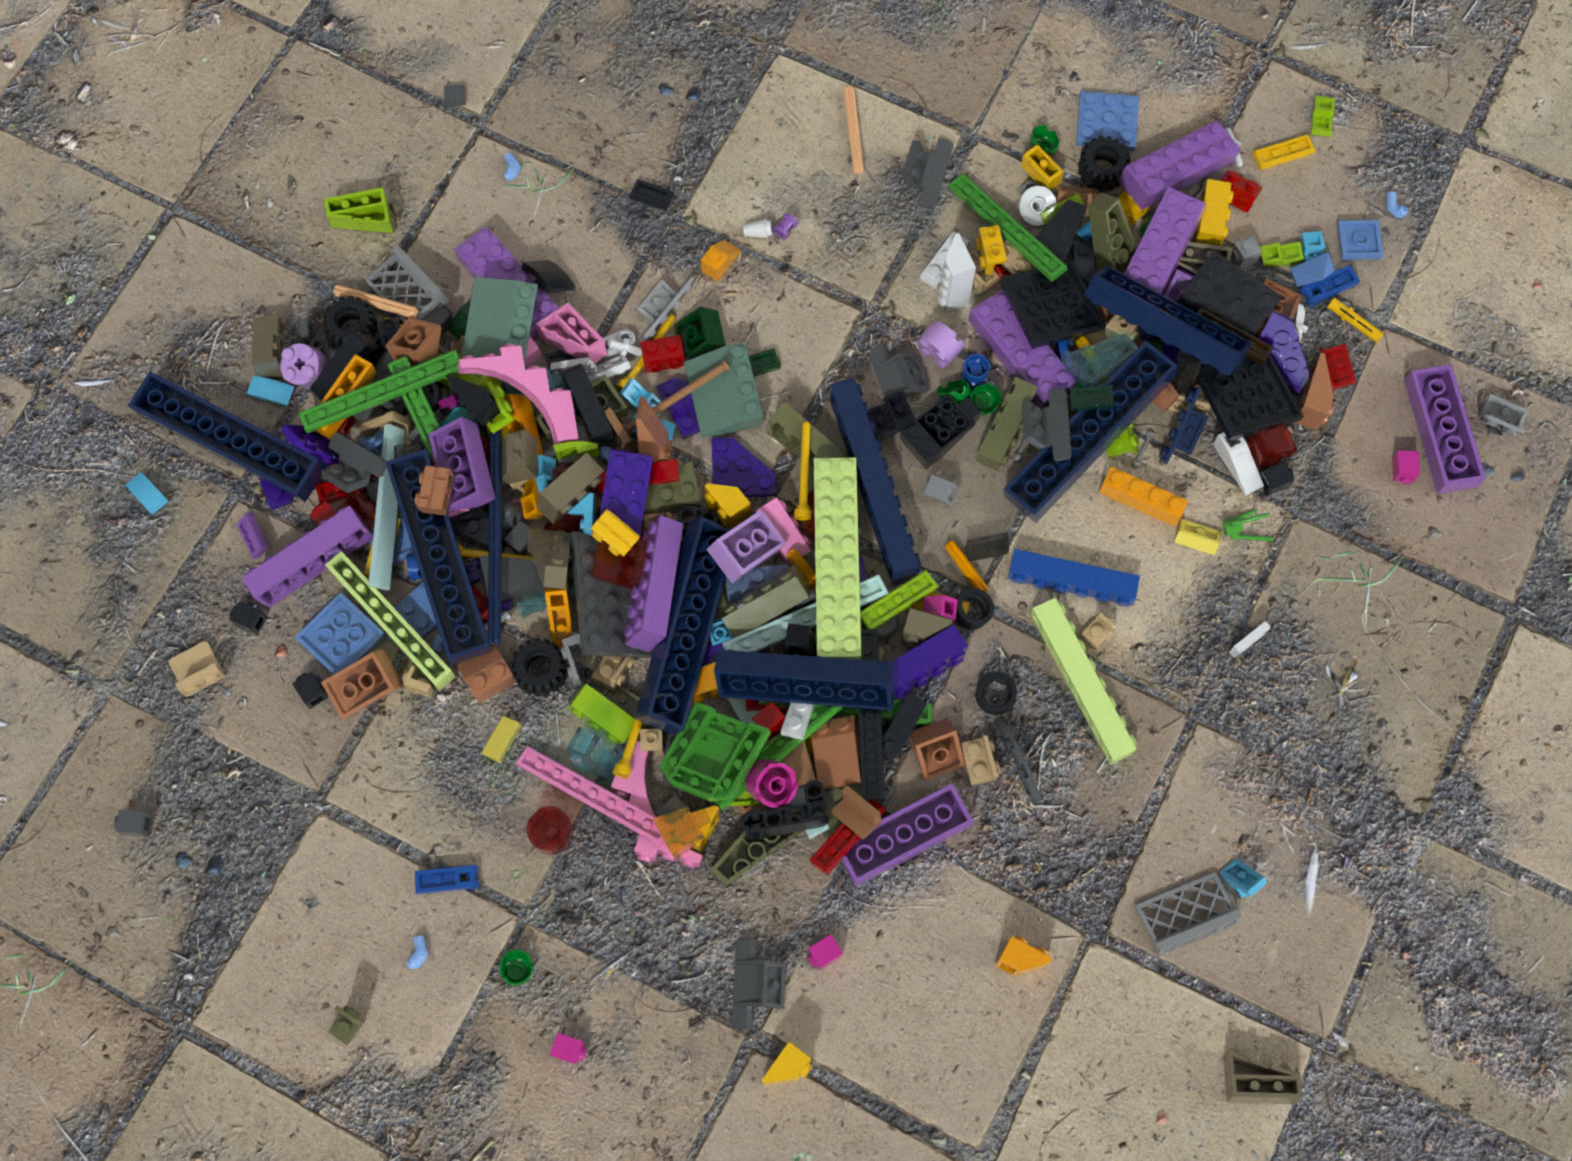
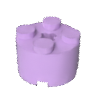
M935 320L930 323L917 339V343L920 346L919 352L925 357L929 355L933 357L935 364L942 369L945 366H949L964 348V343L962 340L958 342L955 339L957 334L942 322L936 324Z
M294 344L282 351L280 369L283 378L288 382L310 388L328 364V359L317 348L306 344Z

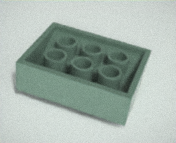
M475 277L461 358L465 356L480 358L486 354L498 356L500 347L505 344H515V346H521L525 364L538 284L517 280Z
M745 343L724 346L684 362L688 384L721 364L720 361L723 359L730 368L728 372H722L691 392L701 438L762 427L763 413Z

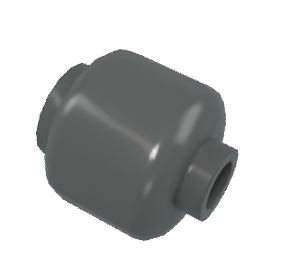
M502 499V527L505 530H511L521 521V510L516 504Z

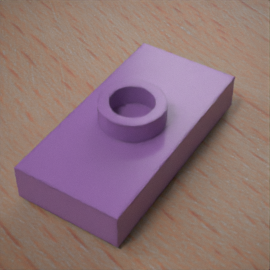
M248 512L244 514L236 525L252 559H259L268 549V544L253 513Z

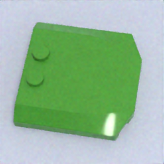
M696 702L688 715L685 730L678 732L659 768L675 788L710 802L733 800L771 732L768 728L749 722V724L720 714L712 707Z

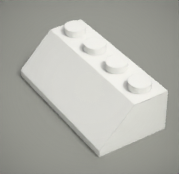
M959 233L955 234L945 256L942 277H940L941 284L937 299L940 307H944L946 313L969 305L976 270Z

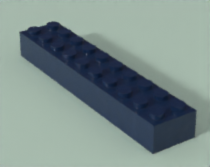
M1145 341L1069 420L1071 457L1068 460L1056 462L1053 459L1052 446L1042 448L1003 489L1005 498L1032 521L1037 523L1177 376L1178 365Z
M150 371L127 405L145 419L303 502L307 501L322 476L321 470L327 468L318 458Z
M853 377L830 384V403L846 451L850 458L856 457L857 483L893 587L906 583L917 576L918 572H920L919 565H921L919 554L914 553L912 548L914 540L912 534L907 533L906 527L908 523L906 516L900 513L901 502L899 496L894 495V481L891 476L888 477L887 475L888 464L886 458L881 457V443L879 439L875 440L873 434L875 433V426L873 421L868 419L869 409L867 403L862 402L861 396H863L861 385L856 384Z
M427 449L386 461V467L449 663L454 665L493 652L491 644L488 643V635L448 511L446 515L423 513L415 505L416 493H420L421 488L419 483L420 473L424 472L425 466H433Z
M702 516L688 523L677 562L667 634L653 649L634 718L669 734L685 730L726 576L706 549L730 530Z

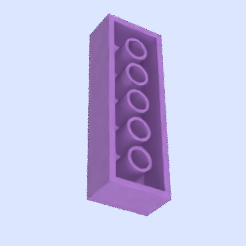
M1217 120L1125 166L1118 181L1139 208L1143 210L1161 201L1168 187L1180 191L1233 164L1241 149Z
M1168 187L1125 275L1163 295L1206 210V203Z
M487 226L454 249L458 261L474 279L475 277L535 283V280L527 272L521 270L522 266ZM537 287L529 334L533 341L538 339L535 324L559 309L544 290Z
M1003 290L970 310L969 323L1013 378L1016 376L1038 387L1033 402L1037 407L1043 409L1049 406L1048 390L1063 389L1067 395L1072 393L1077 383L1075 378L1048 345L1035 349L1031 348Z
M1452 364L1411 371L1404 380L1437 494L1478 488L1486 477Z
M351 506L341 508L335 516L323 520L317 528L305 532L299 540L287 544L281 552L269 556L263 564L248 570L246 575L242 577V580L253 598L270 608L326 571L328 568L325 564L342 551L346 556L350 555L372 540L374 534L363 517Z
M661 515L654 522L652 521L649 527L643 530L640 535L641 549H639L636 557L638 567L633 575L635 585L630 593L632 603L627 611L629 621L624 630V636H626L625 645L646 652L652 650L667 634L683 523Z
M952 783L882 819V822L865 839L860 838L842 858L841 863L854 887H857L971 828L974 821Z

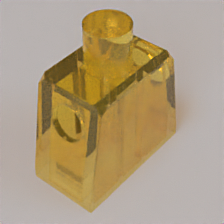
M688 807L653 819L674 860H677L704 838L700 827L711 822L705 810L693 816Z

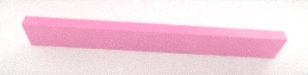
M528 745L516 763L522 769L661 847L673 829L668 823Z

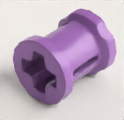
M785 213L780 223L773 227V232L779 238L786 240L789 237L790 231L796 228L799 223L791 214Z

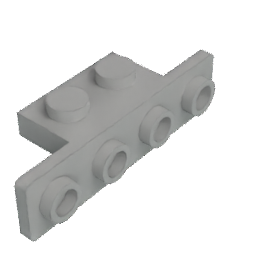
M694 277L687 278L676 292L662 279L652 288L635 309L636 312L650 323L640 335L639 339L641 341L647 338L650 340L657 332L655 328L659 323L662 325L667 320L669 310L671 308L674 310L680 304L681 300L679 298L682 294L686 295L692 289L693 285L691 283L694 281Z

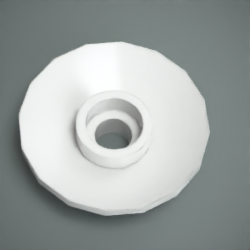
M1043 186L1030 187L1024 191L1019 201V211L1024 221L1034 226L1045 225L1040 213L1057 204L1052 191ZM1033 203L1038 205L1036 210L1033 209Z

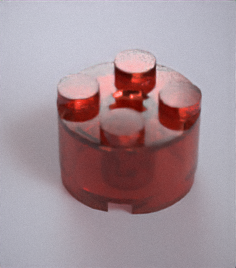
M1285 423L1278 424L1270 430L1263 428L1256 432V437L1247 442L1256 463L1261 468H1266L1273 463L1279 464L1282 458L1286 456L1289 459L1298 451Z
M553 806L542 807L527 822V836L539 852L546 855H556L569 848L573 840L574 828L569 817L559 808ZM553 827L555 831L548 835L546 831Z

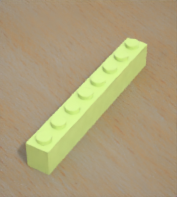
M342 551L325 564L332 575L438 691H441L456 678L451 669L375 587L369 586V580Z
M1053 598L1032 608L1030 615L1111 765L1134 754L1137 746L1136 740L1133 735L1128 734L1124 718L1116 712L1115 701L1111 696L1108 697L1105 691L1106 685L1101 677L1098 678L1093 660L1091 658L1088 659L1085 654L1086 648L1082 640L1077 639L1073 623L1071 621L1068 622L1065 616L1064 606L1062 603H1058L1056 598Z

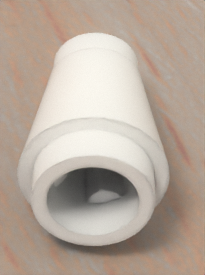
M762 219L743 226L745 237L769 238V236H773L772 220Z

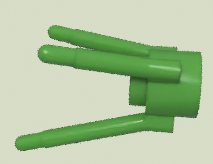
M1252 510L1235 517L1226 518V520L1222 521L1225 536H1230L1231 540L1274 541L1273 537L1239 534V532L1243 531L1242 524L1269 517V513L1248 517L1257 512Z

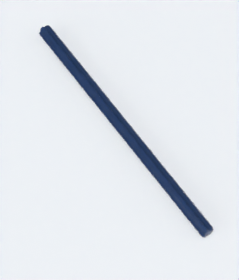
M502 428L494 434L489 430V474L495 499L489 502L488 643L491 645L501 644Z

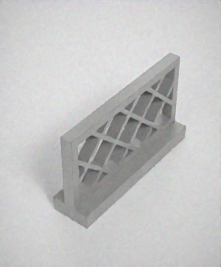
M398 244L391 249L394 254L365 279L380 297L394 301L405 300L404 303L408 305L410 299H418L417 306L415 307L419 310V313L414 319L422 320L439 303L444 306L450 301ZM397 261V271H389L390 267ZM401 275H409L408 282L400 283ZM388 276H396L395 283L387 284ZM378 277H383L382 284H373ZM420 286L419 294H411L412 287ZM407 287L406 295H398L399 288ZM394 288L393 296H385L386 289ZM423 298L432 299L428 305L422 306ZM396 314L405 323L407 317Z
M1216 872L1134 906L1154 945L1157 957L1237 925L1242 918L1238 909H1235ZM1213 879L1217 886L1215 894L1202 889L1205 882ZM1190 889L1198 892L1196 901L1193 902L1182 898L1184 891ZM1200 894L1213 898L1210 908L1198 904ZM1172 898L1178 901L1175 911L1162 906L1164 899ZM1215 900L1225 902L1229 910L1224 912L1214 910ZM1180 902L1193 906L1190 916L1177 912ZM1151 906L1158 909L1155 919L1145 916L1142 908ZM1195 908L1209 912L1207 919L1200 921L1192 918ZM1160 910L1173 915L1170 925L1157 920ZM1175 916L1188 920L1186 928L1179 929L1172 926ZM1155 924L1168 929L1166 936L1159 939L1156 938L1153 932Z

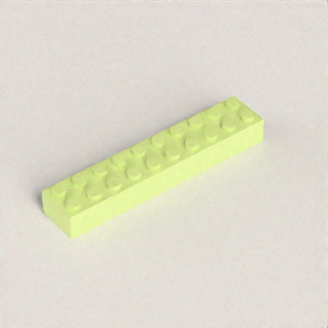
M856 457L814 458L817 656L858 660L861 659Z

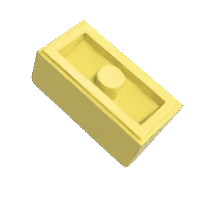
M1181 519L1175 543L1215 555L1220 544L1222 531Z
M503 716L481 754L501 763L522 725L515 720Z

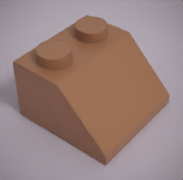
M409 317L385 346L394 361L407 356L411 366H416L438 357L441 326Z
M948 718L914 730L909 735L913 754L925 781L965 766L956 729Z

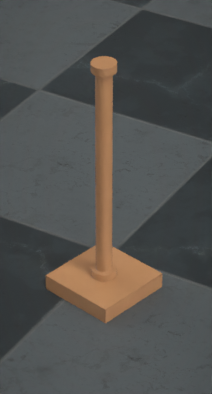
M723 359L720 361L721 364L654 406L652 409L655 414H659L722 372H728L730 368L726 361ZM611 407L605 410L604 414L628 451L639 453L637 446L630 437L631 431L637 428L636 418L628 424L626 422L622 424Z

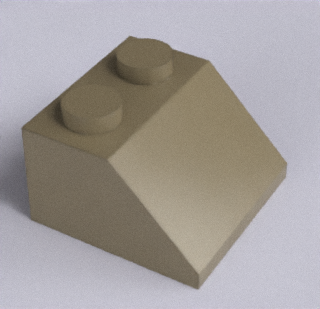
M525 429L506 434L502 441V486L537 478L538 439Z
M910 608L901 644L905 648L912 650L949 628L952 620Z

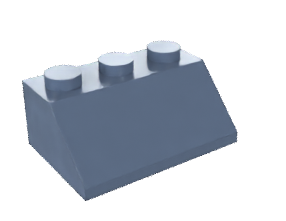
M788 564L756 567L734 583H731L727 576H725L728 604L736 603L746 594L756 590L789 568ZM793 607L783 613L793 612Z

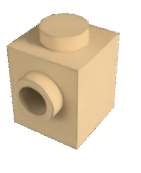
M1114 315L1106 326L1105 337L1126 348L1130 342L1134 343L1139 335V332H1137L1138 325L1129 324L1125 321V318Z

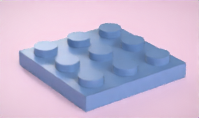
M1080 91L1076 146L1085 147V144L1091 142L1093 138L1098 140L1099 136L1104 138L1111 136L1113 140L1119 139L1120 144L1124 143L1126 145L1125 149L1135 151L1139 96Z
M340 592L294 638L334 675L367 656L387 635Z

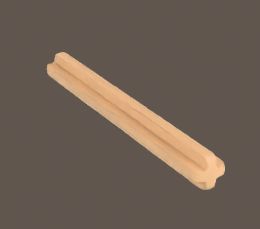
M846 86L843 92L853 173L857 175L864 172L854 87Z
M336 285L335 289H333V293L337 297H344L345 299H348V296H353L354 299L358 297L361 298L362 302L366 301L371 307L402 316L416 318L419 313L415 306L346 286Z

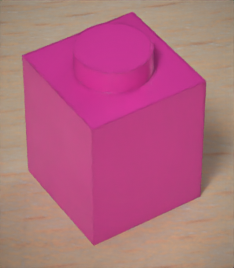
M1419 451L1396 452L1392 457L1393 481L1400 482L1401 484L1415 482L1420 476Z
M945 595L924 597L923 612L956 621L958 600Z
M832 934L808 948L809 954L807 958L812 967L817 966L821 970L841 958L843 953Z
M557 1033L550 1056L578 1066L579 1061L583 1062L586 1056L587 1048H584L586 1043Z

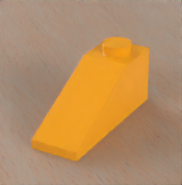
M567 578L565 589L545 587L552 642L557 647H563L562 639L571 637L570 635L573 633Z

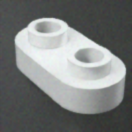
M628 329L620 330L603 338L605 345H607L609 339L622 342L623 337H628L629 345L635 346L636 344L634 333ZM612 347L607 348V355L603 359H611L620 355V350Z

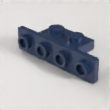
M1195 387L1187 392L1184 399L1186 404L1177 413L1176 420L1178 421L1175 428L1172 427L1167 436L1169 441L1166 447L1163 446L1159 453V464H1168L1174 449H1178L1188 455L1192 454L1208 419V416L1193 410L1202 388Z

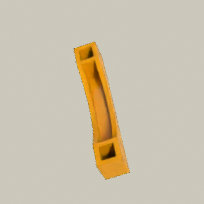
M508 394L504 399L509 402L513 409L511 414L514 421L506 425L511 433L524 429L538 439V455H543L530 399L522 394ZM535 478L525 483L524 492L520 499L525 519L546 518L536 507L540 494Z

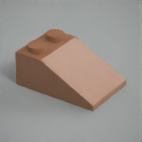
M1266 278L1263 284L1282 297L1256 334L1261 335L1273 311L1293 319L1303 295Z
M1320 353L1310 369V376L1299 403V408L1304 417L1301 421L1294 422L1314 430H1318L1321 424H1326L1328 416H1331L1335 406L1331 404L1334 395L1324 353Z
M640 397L636 416L639 453L653 455L652 463L671 460V453L673 451L672 440L668 439L667 430L645 397Z
M491 645L493 652L456 664L479 704L516 683L513 674L495 645Z
M384 648L368 654L321 682L342 720L404 686Z
M855 715L828 720L812 734L817 781L823 784L824 790L861 783L860 731Z

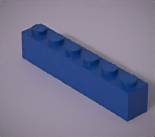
M1014 549L1007 579L1012 580L1016 584L1029 583L1040 589L1045 587L1052 588L1058 593L1070 592L1075 593L1074 595L1077 597L1086 598L1089 596L1100 602L1112 601L1117 602L1116 604L1119 606L1128 607L1129 605L1133 606L1136 600L1140 576Z

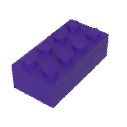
M611 448L600 515L607 508L640 535L653 455Z
M955 625L950 626L892 661L894 662L896 683L895 699H903L911 689L923 687L931 677L938 678L946 672V668L951 665L956 667L964 661L963 658L966 655L968 645Z

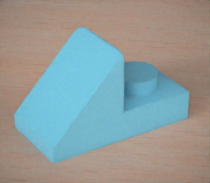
M594 493L586 495L568 512L569 515L584 516V519L580 521V531L588 536H592L591 533L593 531L590 527L596 521L597 495Z
M1236 858L1219 872L1241 898H1245L1247 895L1252 897L1267 884L1262 875Z

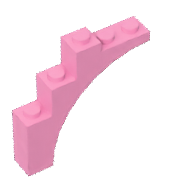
M505 344L500 347L498 356L486 354L480 358L465 356L459 359L457 365L458 374L490 376L510 384L527 396L544 416L551 431L554 445L578 440L571 390L556 388L550 392L546 368L531 366L525 370L521 346Z
M636 741L630 760V768L632 769L630 777L625 779L615 775L611 789L617 796L623 799H627V796L630 797L628 802L655 816L648 800L646 787V770L650 751L642 752L640 741ZM670 834L662 847L639 835L634 849L638 859L650 863L651 860L657 861L659 853L666 860L674 861V859L683 861L682 864L684 866L694 869L695 866L701 867L704 860L703 855L686 848Z

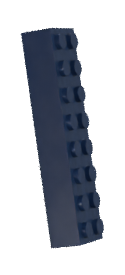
M1109 265L1094 274L1084 295L1092 304L1105 307L1109 313L1125 318V321L1129 324L1140 326L1147 334L1160 337L1164 343L1173 344L1182 353L1195 356L1199 362L1215 367L1219 373L1224 375L1228 374L1230 376L1242 364L1252 345V342Z
M719 650L714 668L719 697L893 711L896 693L894 662Z

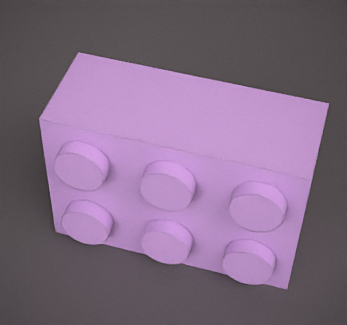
M760 510L718 538L706 550L730 582L734 583L776 554L787 543L764 512Z

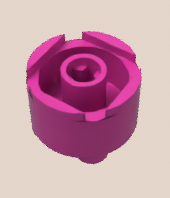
M760 759L750 769L745 787L756 801L776 808L792 801L796 795L798 783L796 782L794 770L788 765L773 759Z

